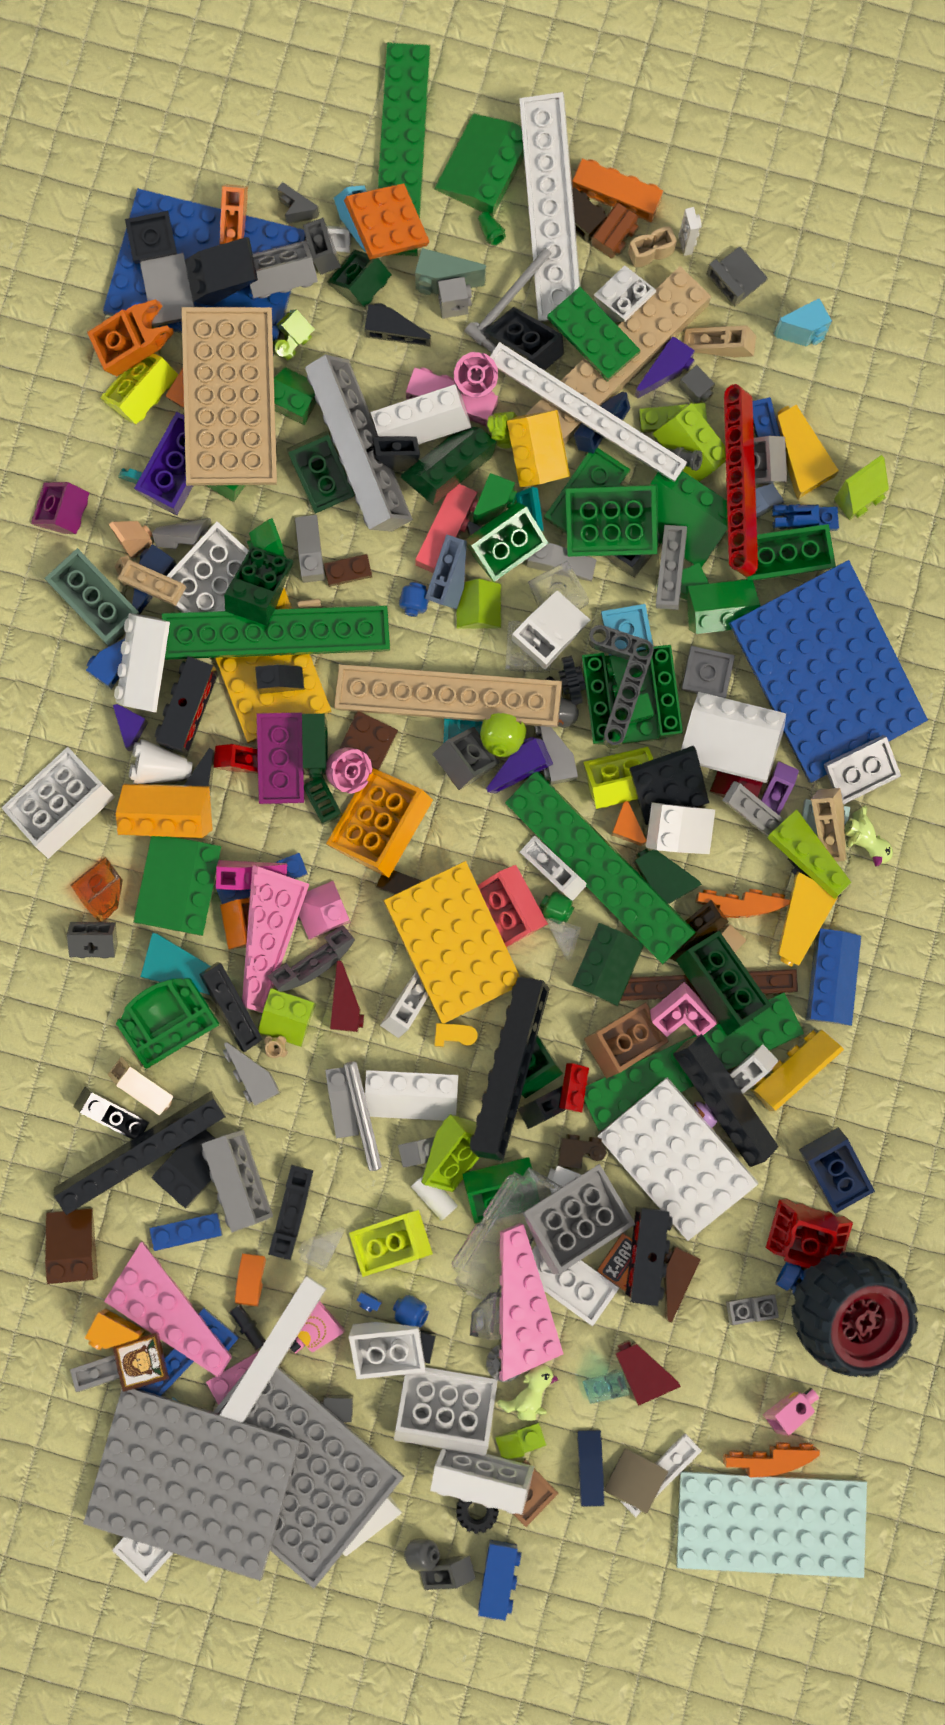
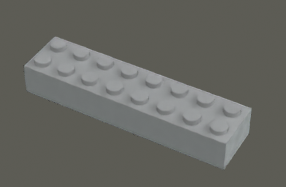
M325 354L305 367L308 374L307 380L313 387L315 400L321 407L323 420L329 427L331 440L337 447L340 455L339 460L345 467L348 475L347 480L355 492L356 503L363 512L364 523L369 530L392 532L413 519L393 470L376 459L373 437L379 436L349 360Z

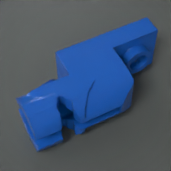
M818 504L773 505L772 516H782L774 519V522H772L773 528L798 529L829 524L830 531H838L839 529L838 507H819Z

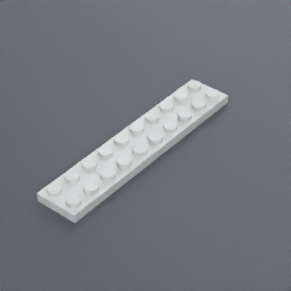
M563 92L519 98L533 261L545 247L552 253L534 273L538 321L540 322L549 321L547 315L580 287Z

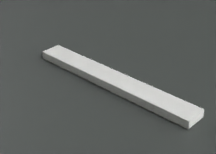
M309 1276L305 1277L219 1416L241 1423L246 1420L327 1288Z

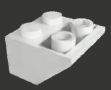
M624 265L594 294L596 304L614 322H625L656 293V289Z

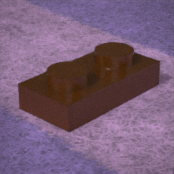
M367 554L324 563L329 587L372 577Z

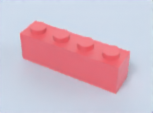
M459 484L446 495L415 559L416 566L434 573L446 534L458 538L461 531L465 532L467 530V525L470 521L468 519L470 512L474 513L479 501L477 500V491Z

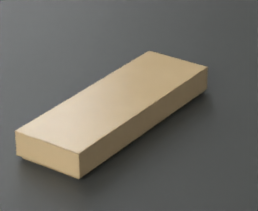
M129 559L117 578L120 582L173 606L177 605L186 589L183 583Z

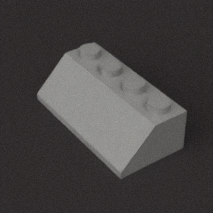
M244 1130L202 1143V1154L208 1162L210 1178L215 1183L218 1192L217 1198L223 1206L225 1222L230 1228L231 1233L274 1217Z

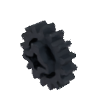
M572 655L563 657L561 659L564 670L558 672L560 681H562L563 694H570L572 704L583 703L581 691L586 690L581 666L575 667Z

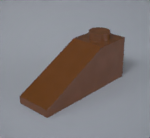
M673 1246L672 1250L669 1249L668 1254L664 1256V1262L667 1264L666 1277L664 1278L665 1319L672 1323L701 1260Z

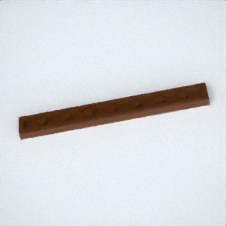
M797 969L749 972L763 994L798 992ZM686 975L630 978L621 1001L664 999L684 982L698 997L700 995Z

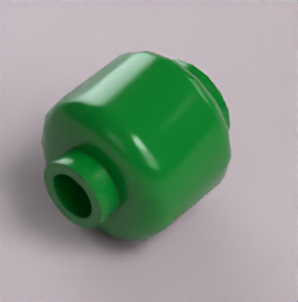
M554 891L550 896L545 895L540 904V907L543 908V916L557 925L563 922L567 923L575 908L572 906L573 901L557 891Z

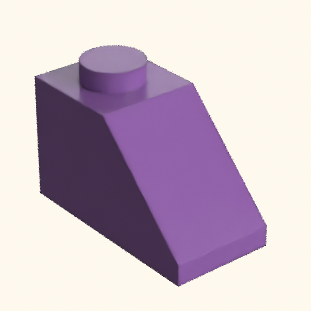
M779 761L761 798V801L778 815H780L795 785L799 772L798 769Z

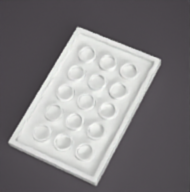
M668 1077L597 1136L602 1138L603 1144L660 1210L670 1212L669 1216L673 1218V1225L687 1241L758 1185V1181Z

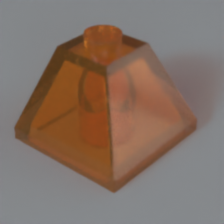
M105 856L74 881L71 887L88 911L99 922H102L118 909L123 879Z

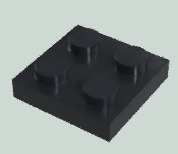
M168 211L125 219L134 264H138L140 261L177 254Z

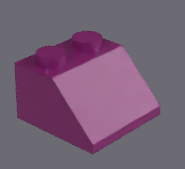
M44 482L31 524L62 534H77L81 526L83 512L88 505L90 492L69 482Z

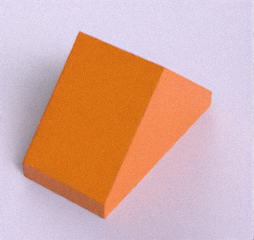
M626 801L621 807L611 835L643 846L647 841L629 802Z

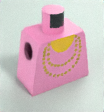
M319 1300L290 1349L297 1354L306 1346L313 1353L343 1334L345 1329Z
M811 1387L804 1393L791 1392L766 1411L763 1416L776 1434L790 1435L815 1413L811 1405L819 1397Z

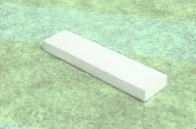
M686 1433L655 1462L658 1466L669 1471L657 1496L702 1452ZM622 1502L635 1517L641 1513V1511L626 1502Z

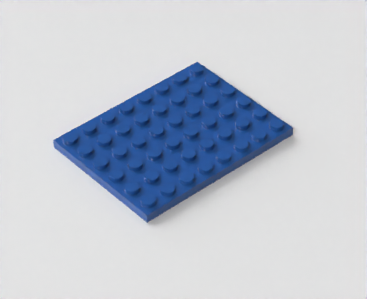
M137 189L129 218L168 211L177 254L183 253L184 258L187 259L201 250L220 244L221 209ZM246 215L244 237L250 239L253 254L306 240L303 229ZM127 228L103 308L104 314L110 316L115 315L122 309L127 310L133 305L148 302L140 263L134 264ZM248 285L213 306L193 303L194 307H272V337L274 341L279 338L281 330L276 324L285 316L291 291L286 293L276 292L266 298H253L251 287ZM182 321L166 324L173 328L174 332L182 333Z
M849 560L729 623L772 710L786 713L784 734L809 783L827 775L824 767L825 763L882 735L886 736L888 741H891L928 721Z

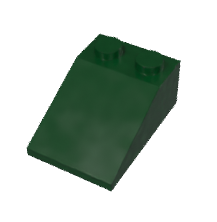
M327 431L286 448L315 514L355 496Z

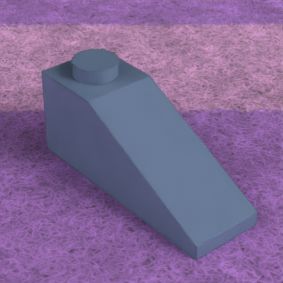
M446 534L425 599L457 609L464 589L467 541Z

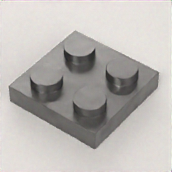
M691 646L681 691L695 694L702 692L726 698L735 655Z

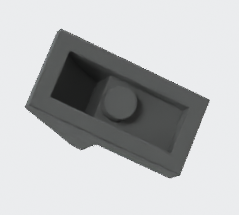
M284 182L280 184L277 188L279 200L285 206L290 207L285 214L286 223L318 218L319 209L316 204Z

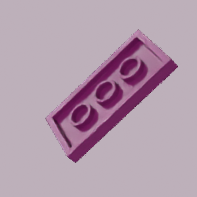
M257 713L259 804L304 803L302 713Z

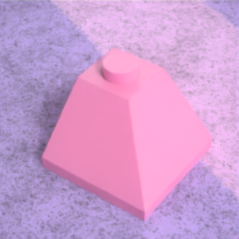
M334 881L307 891L299 917L309 940L342 925L351 923Z

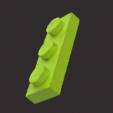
M705 403L693 404L707 421ZM686 405L639 409L641 433L656 431Z

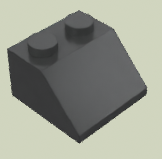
M475 727L448 739L433 753L439 765L458 790L472 784L500 763L495 755L489 753L483 747L480 734Z

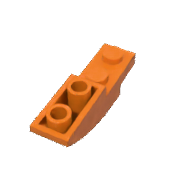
M704 889L703 893L699 892L697 894L695 902L706 905L712 900L726 918H748L766 915L790 905V900L785 899L783 894L772 893L771 896L762 895L763 891L749 889V892H744L742 900H739L738 895L725 894V897L717 896L716 891Z
M777 1442L776 1446H770V1455H767V1452L753 1451V1455H744L743 1451L731 1450L729 1454H723V1464L725 1467L746 1468V1474L749 1478L775 1476L793 1471L810 1463L820 1456V1450L813 1447L812 1443H799V1447H793L787 1442Z

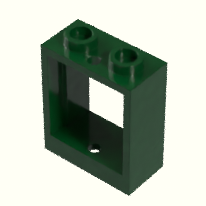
M302 714L303 770L306 775H310V778L314 779L323 778V775H326L328 723L325 714Z

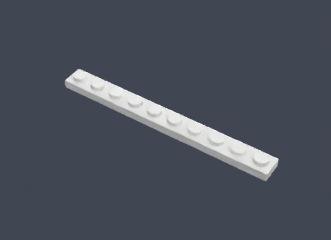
M499 342L490 357L494 360L498 370L671 481L675 482L686 466L687 462L502 343Z

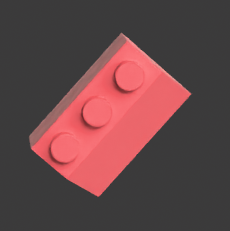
M516 865L499 871L477 885L506 947L548 925Z

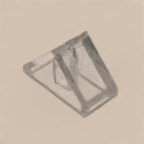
M549 918L546 920L548 927L567 962L572 958L581 927Z

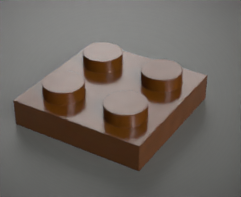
M357 711L339 749L348 747L364 752L369 757L372 768L380 770L398 730Z

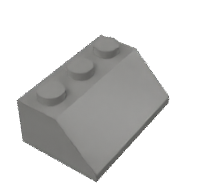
M307 240L253 254L258 277L257 281L250 284L253 298H266L276 292L286 293L291 291L292 288L300 286L303 288L310 287L313 283L318 282Z

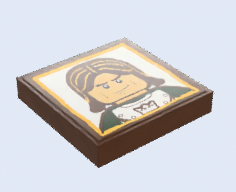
M159 1333L143 1336L113 1347L123 1392L169 1379Z

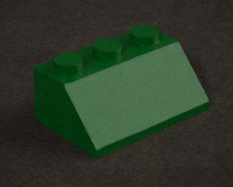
M519 502L465 539L467 541L466 546L474 559L493 582L548 544L528 508Z
M740 579L686 585L689 630L695 634L732 630L729 625L731 621L760 607L753 581Z
M529 1157L462 1173L474 1224L521 1213L540 1202Z

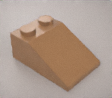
M646 1002L584 1038L606 1078L622 1072L669 1042L666 1036L653 1024L650 1008Z

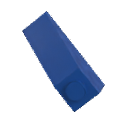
M125 638L100 651L96 656L93 655L87 663L88 668L86 671L89 675L111 690L119 680L118 666L122 663L121 645Z

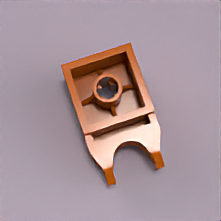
M154 299L146 303L133 305L127 310L122 309L87 332L105 371L116 377L160 350L174 334L173 328H170L168 325L152 329V321L162 308L161 302Z

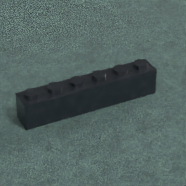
M703 1034L687 1040L673 1053V1056L748 1166L752 1167L766 1162L779 1146Z

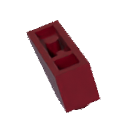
M337 961L330 1029L359 1033V1028L364 1026V1014H360L361 1009L343 962Z

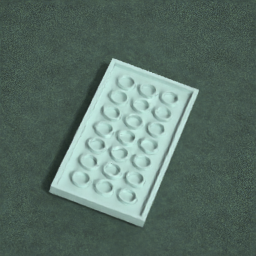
M682 1471L679 1484L676 1567L679 1569L864 1578L867 1482L864 1480L787 1476L749 1478L747 1474Z

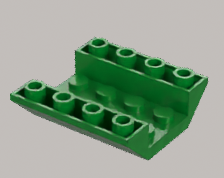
M671 645L653 647V654L639 695L648 693L654 715L651 719L629 724L622 744L654 741L683 734ZM648 651L637 652L638 655L643 657L648 655ZM604 653L582 655L593 744L605 745L603 735L615 702L612 692V685H615L613 677H608L606 671L609 657L614 655L605 656ZM618 711L615 712V717L621 720ZM610 732L608 734L610 741L617 742L620 740L618 733Z

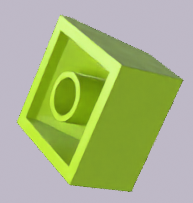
M271 988L263 1010L259 1033L273 1038L284 1036L286 1042L302 1047L316 1003Z

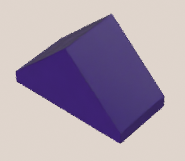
M115 704L113 707L125 748L128 751H132L134 743L138 742L148 722L145 718Z

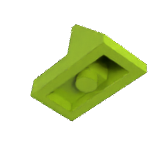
M539 1422L495 1437L501 1457L504 1459L523 1457L527 1452L547 1446Z

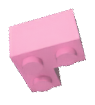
M685 982L650 1010L653 1024L666 1037L684 1023L697 1036L700 1034L704 1035L717 1024L716 1018L707 1005Z

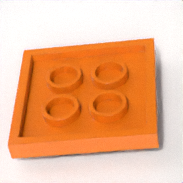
M404 183L346 196L344 200L369 259L413 250L429 244L430 241Z

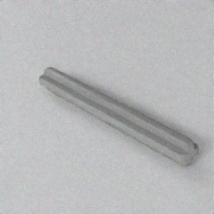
M349 1061L344 1064V1070L369 1171H377L382 1165L356 1061Z

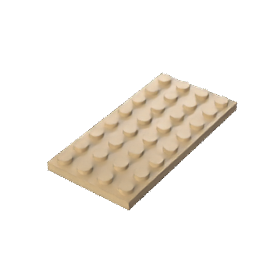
M182 307L186 486L277 485L272 307Z

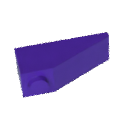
M672 336L636 388L634 396L640 398L679 377L684 370L688 371L695 361L693 359L695 350Z
M534 737L525 739L519 750L510 755L487 786V792L496 794L530 777L533 773L540 772L553 765L544 741Z

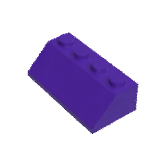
M179 412L175 413L134 487L137 492L155 505L177 516L193 486H186L184 415Z

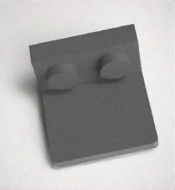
M738 247L721 262L715 259L709 264L707 276L734 307L768 279L742 247Z

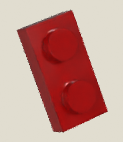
M566 1063L559 1108L582 1113L589 1067Z

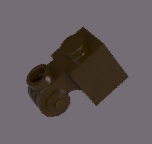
M566 1134V1138H561L557 1165L581 1169L583 1156L589 1153L590 1158L594 1161L603 1160L606 1156V1149L603 1146L602 1138L589 1137V1141H582L579 1135Z

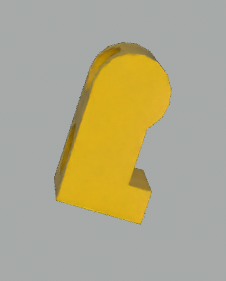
M436 1023L435 1047H444V1041L460 1042L462 1045L471 1046L477 1040V1031L472 1026Z

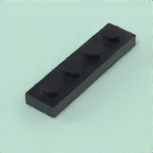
M216 962L200 973L199 976L240 1050L246 1052L263 1039L223 965L220 962Z

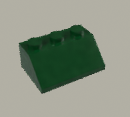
M598 923L572 986L581 992L618 1007L644 945L621 931Z

